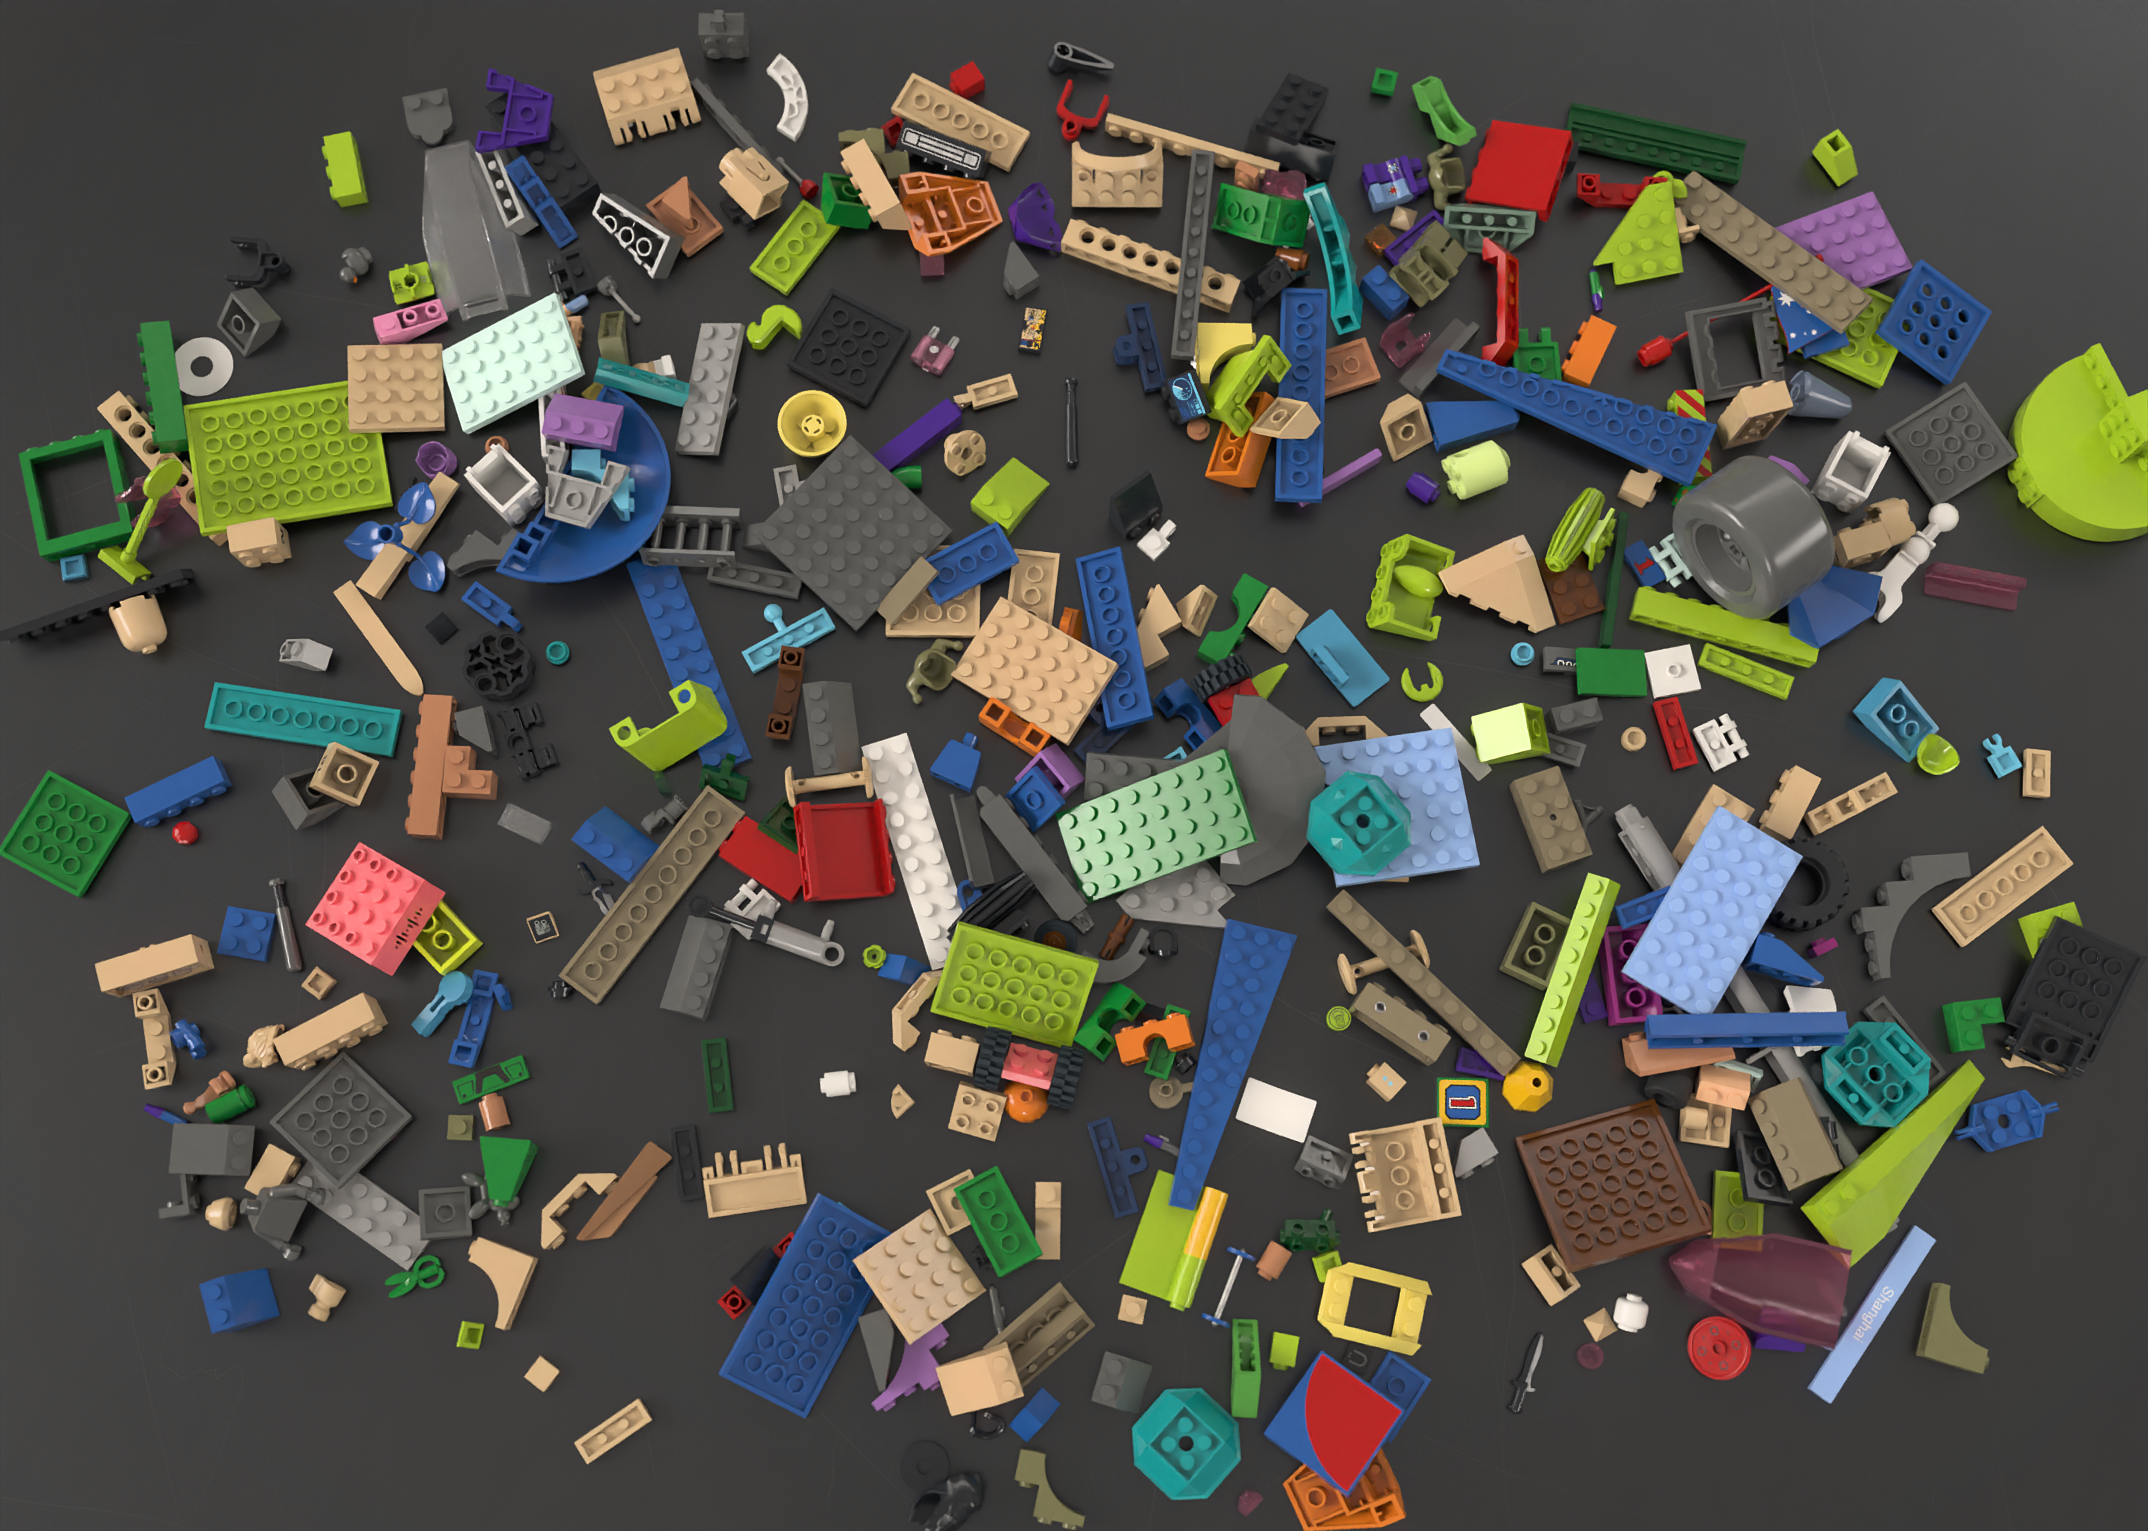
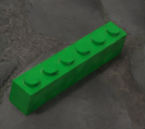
M170 322L140 323L141 332L137 333L139 347H144V352H140L142 366L147 367V372H143L145 386L149 385L150 391L146 392L148 406L152 405L153 411L148 413L150 425H155L156 431L151 432L153 445L159 446L160 454L189 451Z

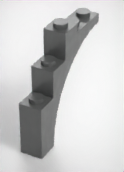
M1968 852L1911 856L1903 860L1901 872L1906 881L1885 882L1879 885L1877 900L1881 903V906L1864 907L1853 911V928L1856 929L1857 935L1866 934L1867 936L1865 938V949L1869 952L1868 971L1873 977V981H1883L1891 978L1890 954L1892 941L1897 927L1908 908L1921 895L1933 887L1947 882L1963 880L1971 876Z

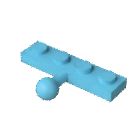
M776 604L768 605L764 610V617L767 621L774 623L778 632L742 652L753 674L779 661L782 645L803 648L834 631L836 628L825 608L823 607L786 627L782 620L783 612L781 607Z

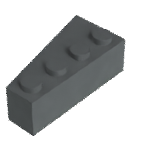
M600 193L592 214L611 234H614L619 239V243L625 249H628L635 256L634 259L648 270L647 273L652 278L667 279L685 238L618 195Z

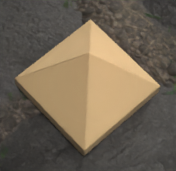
M1396 205L1390 226L1408 231L1413 227L1418 211Z
M1605 1308L1583 1320L1595 1342L1617 1331Z

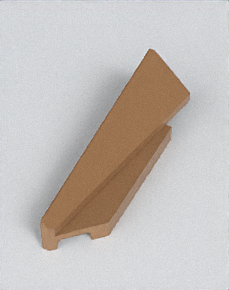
M649 1141L579 1233L577 1239L579 1241L612 1237L659 1177L655 1174L673 1157L657 1144Z

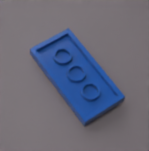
M997 521L927 558L926 560L940 572L927 589L939 607L1019 564L1017 555Z

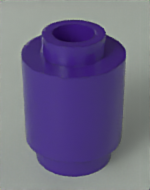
M1415 471L1406 484L1409 492L1426 504L1430 501L1434 503L1441 494V490H1439L1440 484L1424 473Z

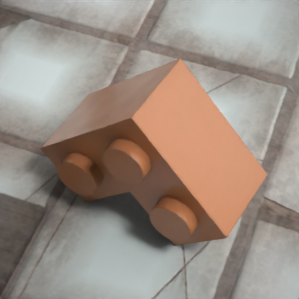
M446 745L442 793L448 798L496 800L498 776L493 771L475 770L477 752L470 746Z

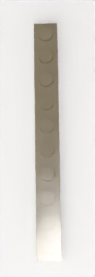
M1344 889L1326 906L1334 916L1502 1076H1505L1521 1059Z

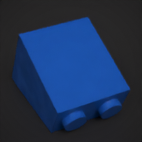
M267 1268L225 1275L199 1284L212 1333L235 1332L280 1316Z

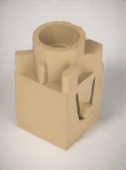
M751 147L745 152L740 148H735L724 156L720 162L719 169L726 176L720 181V184L754 220L781 206V196L787 189L789 182L763 155H760Z

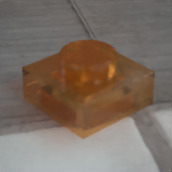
M1381 223L1367 234L1364 240L1380 256L1384 249L1397 238Z

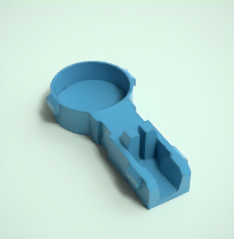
M451 971L442 978L439 992L435 999L425 1007L411 1024L419 1035L429 1036L438 1024L441 1023L449 1010L469 1000L473 991L472 979L460 971Z

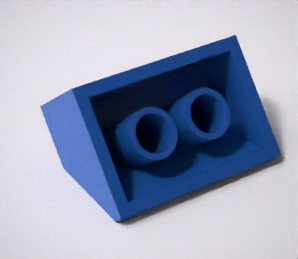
M606 806L587 819L571 839L629 884H631L660 847Z

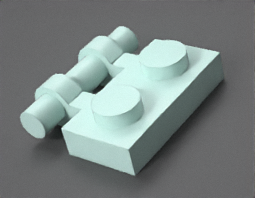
M1672 533L1660 542L1664 548L1663 551L1659 552L1655 546L1648 550L1666 576V582L1669 581L1676 588L1682 583L1677 575L1682 573L1686 580L1692 577V574L1679 553L1674 533ZM1668 556L1676 565L1673 569L1665 560Z

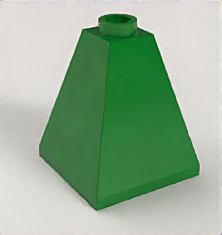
M481 1136L480 1145L489 1198L494 1201L493 1206L508 1207L509 1203L514 1202L538 1152V1146L531 1140Z

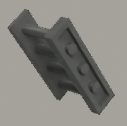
M666 506L658 526L652 533L650 548L640 549L643 564L650 566L737 568L735 551H730L732 529H741L742 526L740 508ZM664 526L676 527L674 549L660 548L662 527ZM687 527L700 528L697 550L683 549ZM709 528H723L720 551L706 550Z

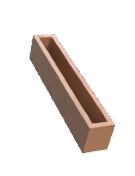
M424 694L423 701L419 704L421 723L416 728V737L419 740L418 747H415L413 753L416 765L415 770L411 772L412 794L408 796L410 815L405 821V830L413 838L442 840L447 796L442 793L446 745L453 746L455 731L453 721L456 720L454 713L457 712L458 701L453 696Z

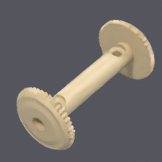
M862 757L863 771L794 780L792 767H788L785 770V785L790 806L794 808L797 805L796 794L865 785L867 798H871L874 785L869 759Z
M1411 930V946L1405 948L1408 951H1412V955L1428 969L1430 960L1425 943L1419 932ZM1343 953L1337 959L1342 981L1347 991L1353 995L1357 993L1355 979L1389 968L1378 957L1351 966ZM1358 968V969H1359V973L1356 974V973H1355V969Z

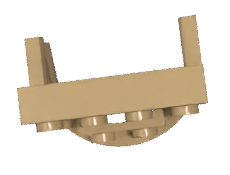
M1079 141L1072 143V207H1162L1163 156L1161 143L1155 142L1154 149L1146 154L1130 157L1094 155L1082 150ZM1093 169L1095 170V179H1093ZM1141 170H1143V178H1142V179H1141Z

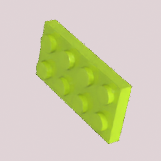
M803 199L751 265L750 271L787 296L836 234L840 226L826 224L822 211Z

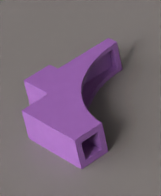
M942 1322L911 1345L905 1339L904 1354L896 1376L888 1388L872 1402L877 1411L881 1408L885 1412L897 1404L895 1398L902 1393L907 1397L917 1390L916 1384L918 1382L924 1390L930 1387L933 1391L941 1385L935 1369L940 1364L930 1349L934 1347L937 1351L948 1343L946 1338L950 1334Z

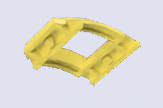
M1348 1262L1345 1265L1336 1266L1328 1270L1318 1321L1334 1337L1413 1356L1422 1346L1417 1343L1427 1295H1432L1426 1281ZM1354 1277L1401 1288L1391 1337L1344 1326Z

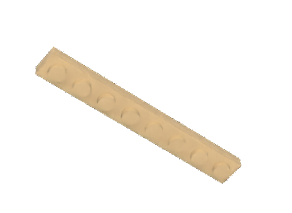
M1108 113L1106 118L1105 131L1109 132L1112 136H1123L1130 138L1133 142H1143L1153 147L1155 142H1159L1162 144V149L1171 150L1177 155L1192 156V149L1215 151L1214 163L1219 167L1235 169L1239 160H1242L1260 170L1259 178L1276 181L1280 166L1278 162Z

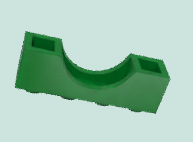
M1244 573L1231 596L1238 609L1239 618L1237 622L1225 631H1209L1196 657L1212 665L1221 659L1234 655L1232 650L1235 645L1240 647L1246 637V634L1243 632L1255 615L1258 606L1261 605L1266 597L1268 586Z

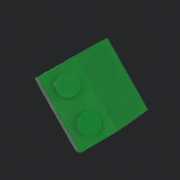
M824 172L821 210L826 224L868 229L872 218L867 210L871 209L870 205L865 206L859 196L862 192L861 189L856 190L850 180L853 176Z

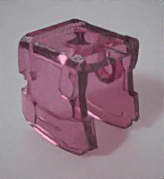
M1266 169L1261 183L1262 193L1303 200V191L1306 189L1305 175L1299 172V170L1279 172L1273 169Z
M1409 313L1398 321L1391 323L1381 335L1382 339L1379 343L1381 348L1398 368L1403 367L1408 360L1418 353L1424 352L1426 350L1424 346L1428 343L1431 333L1428 332L1416 339L1408 330L1407 326L1415 316L1413 313ZM1399 341L1407 344L1401 352L1395 347V344Z

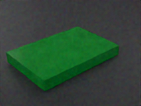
M1575 649L1578 695L1647 696L1644 650Z

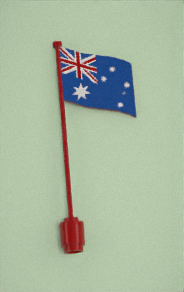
M1821 254L1815 256L1821 262H1824ZM1772 284L1739 301L1752 300L1771 289L1776 315L1786 337L1788 355L1833 330L1832 327ZM1688 331L1672 340L1660 335L1641 346V349L1637 351V356L1642 365L1645 367L1653 366L1671 356L1672 344L1688 336Z

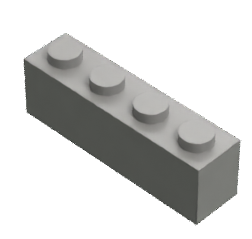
M501 149L481 154L476 152L505 227L522 236L539 224L534 212L504 169L506 165L513 162L509 150Z

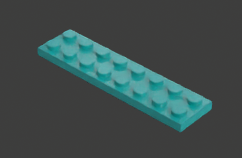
M215 682L204 728L213 731L326 748L329 743L337 742L359 753L393 758L403 712L397 709Z

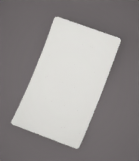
M1249 1078L1236 1114V1119L1303 1143L1317 1102Z

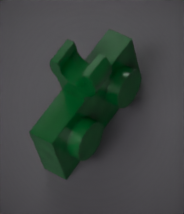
M727 753L726 758L722 759L721 768L704 764L701 771L699 788L705 789L708 785L721 795L744 801L747 797L750 777L732 772L736 755Z

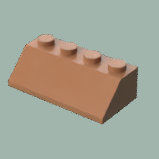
M1633 1032L1629 1034V1037L1622 1038L1626 1067L1640 1077L1736 1059L1733 1048L1648 1049L1646 1034L1643 1032Z

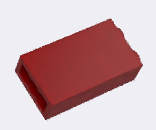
M745 816L743 820L739 819L732 829L734 833L729 840L725 839L721 844L719 857L793 905L803 891L799 852L796 855L758 830V823Z

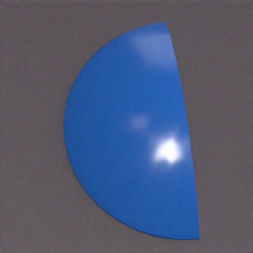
M604 385L595 400L625 407L616 452L600 450L602 458H606V465L608 461L630 467L629 475L630 478H634L635 492H630V498H634L635 512H630V521H622L608 502L591 529H586L546 517L544 503L534 522L531 521L524 533H517L498 565L496 572L512 578L538 583L577 581L601 574L619 565L632 556L650 538L663 516L669 498L670 464L665 443L659 430L646 412L630 397L614 387ZM581 445L574 446L575 450L597 449ZM572 457L563 471L565 475L573 476Z

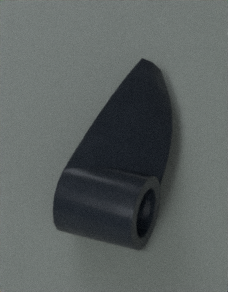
M1065 42L1056 43L1048 59L1049 67L1056 72H1062L1066 67L1090 71L1113 70L1114 63Z

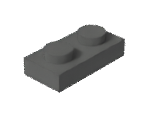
M1546 732L1551 753L1542 755V757L1579 768L1587 745Z

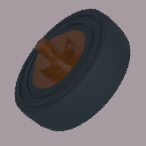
M1053 919L1039 926L1034 935V942L1074 953L1077 946V936L1072 926L1067 922Z

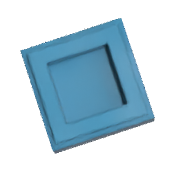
M84 554L60 559L62 578L65 583L89 579L87 557Z

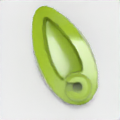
M1403 565L1393 570L1395 579L1405 589L1415 595L1431 598L1437 597L1443 591V584L1439 578L1426 569Z

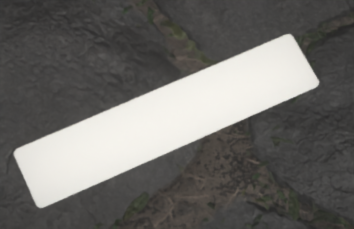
M1431 704L1420 714L1432 730L1452 728L1457 757L1477 781H1480L1492 771L1488 764L1479 762L1474 748L1435 704Z

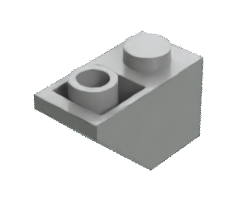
M286 639V642L283 643L280 649L281 656L279 661L313 671H326L333 649L310 639Z
M1483 1127L1458 1141L1452 1165L1454 1179L1460 1177L1463 1180L1474 1173L1472 1169L1479 1164L1483 1168L1495 1161L1493 1156L1498 1154V1151Z

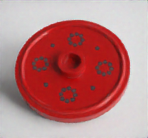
M1712 1316L1703 1319L1694 1326L1688 1339V1353L1692 1363L1702 1374L1712 1379L1728 1380L1741 1374L1750 1362L1752 1348L1748 1334L1740 1324L1730 1318Z

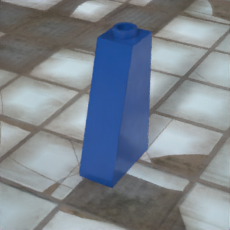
M1501 401L1425 403L1423 408L1437 452L1513 430L1520 420L1518 409Z

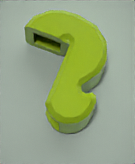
M773 305L766 309L762 315L761 325L758 326L756 322H752L747 328L746 335L750 346L754 349H764L782 327L786 328L787 331L800 340L803 335V327L799 315L793 309L784 305Z

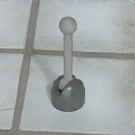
M611 276L603 278L597 284L598 290L603 295H613L632 317V322L639 323L641 320L640 316L634 314L616 293L617 284Z

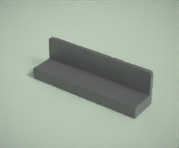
M1455 318L1401 377L1399 384L1419 399L1441 375L1435 371L1445 350L1449 349L1461 353L1475 338L1480 326L1473 321L1467 327L1458 318Z
M951 794V803L971 890L975 891L992 887L995 883L975 797L970 796L955 800L954 795Z

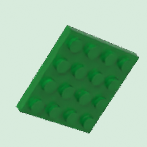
M48 770L1 844L0 855L71 894L82 898L132 815Z

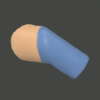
M584 295L577 297L566 305L562 302L566 317L578 312L589 304L588 299Z

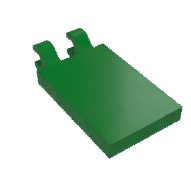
M1550 327L1540 328L1541 332L1538 333L1539 342L1529 343L1528 328H1518V348L1512 355L1513 368L1528 374H1538L1540 377L1552 381L1553 379L1562 381L1558 342H1551Z

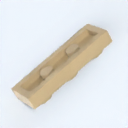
M639 1398L574 1442L586 1463L589 1464L653 1419Z

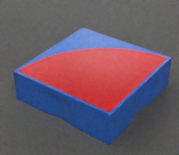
M1321 1350L1264 1432L1265 1438L1292 1458L1304 1463L1319 1478L1346 1498H1349L1369 1469V1465L1379 1449L1386 1444L1405 1416V1410Z

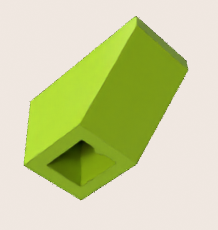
M1839 129L1819 141L1812 153L1838 186L1857 176L1858 171L1852 146Z

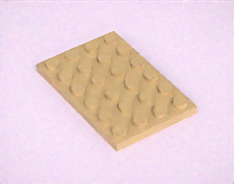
M1000 597L951 676L989 699L991 696L1010 707L1011 711L1029 723L1033 722L1051 734V736L1069 746L1119 665L1012 602Z

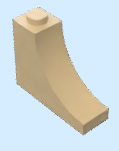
M1036 1182L1035 1239L1043 1252V1255L1036 1259L1060 1260L1061 1182Z
M478 1237V1240H474L470 1246L468 1254L471 1256L469 1261L482 1268L491 1278L496 1288L499 1312L495 1327L510 1330L539 1258L487 1238Z

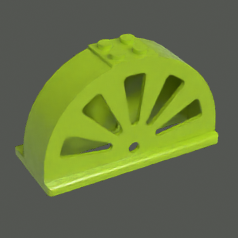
M2098 343L2091 346L2083 355L2056 368L2024 400L2013 419L2008 438L2009 444L2018 457L2009 463L2007 470L2010 481L2015 483L2018 489L2020 501L2025 503L2027 509L2031 508L2049 525L2081 539L2113 542L2132 539L2148 533V389L2128 397L2101 344Z

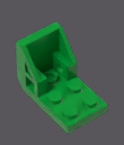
M1221 183L1212 228L1260 243L1303 248L1310 209L1306 200L1259 193L1228 183Z

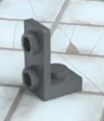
M180 1174L183 1201L167 1203V1208L159 1209V1219L169 1220L198 1214L197 1208L200 1206V1199L195 1192L197 1175Z

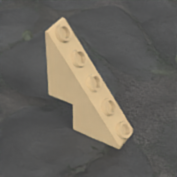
M1160 584L1156 585L1155 589L1151 587L1146 598L1149 604L1146 609H1141L1137 619L1140 622L1138 634L1146 672L1168 661L1169 653L1160 639L1179 629L1182 622Z

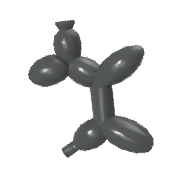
M464 1173L462 1180L471 1187L480 1188L482 1200L472 1206L468 1216L472 1220L478 1219L490 1209L497 1211V1218L501 1222V1226L509 1225V1211L514 1210L520 1204L519 1197L516 1196L514 1202L509 1203L508 1207L493 1206L494 1201L489 1198L486 1174L482 1177L476 1173Z

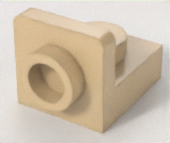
M1680 207L1675 208L1679 242H1690L1695 238L1700 227L1699 225L1687 227L1686 217L1682 215Z

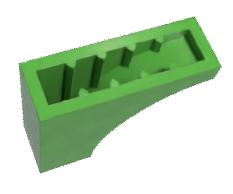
M1233 1319L1231 1416L1257 1418L1261 1381L1258 1323L1255 1319Z

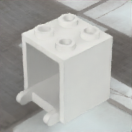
M1857 430L1854 433L1848 431L1834 446L1811 490L1820 500L1829 501L1835 504L1839 510L1853 513L1868 498L1891 454L1889 447L1884 446L1881 448L1860 437V432Z
M493 444L490 446L492 450L472 468L470 466L466 468L467 473L464 476L474 490L513 527L515 524L523 522L527 517V513L533 508L539 507L546 495L539 483L500 444Z

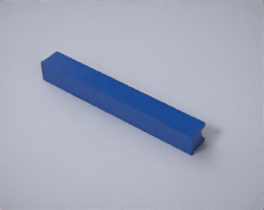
M1846 1011L1647 1015L1644 1025L1648 1049L1845 1046V1035H1849Z

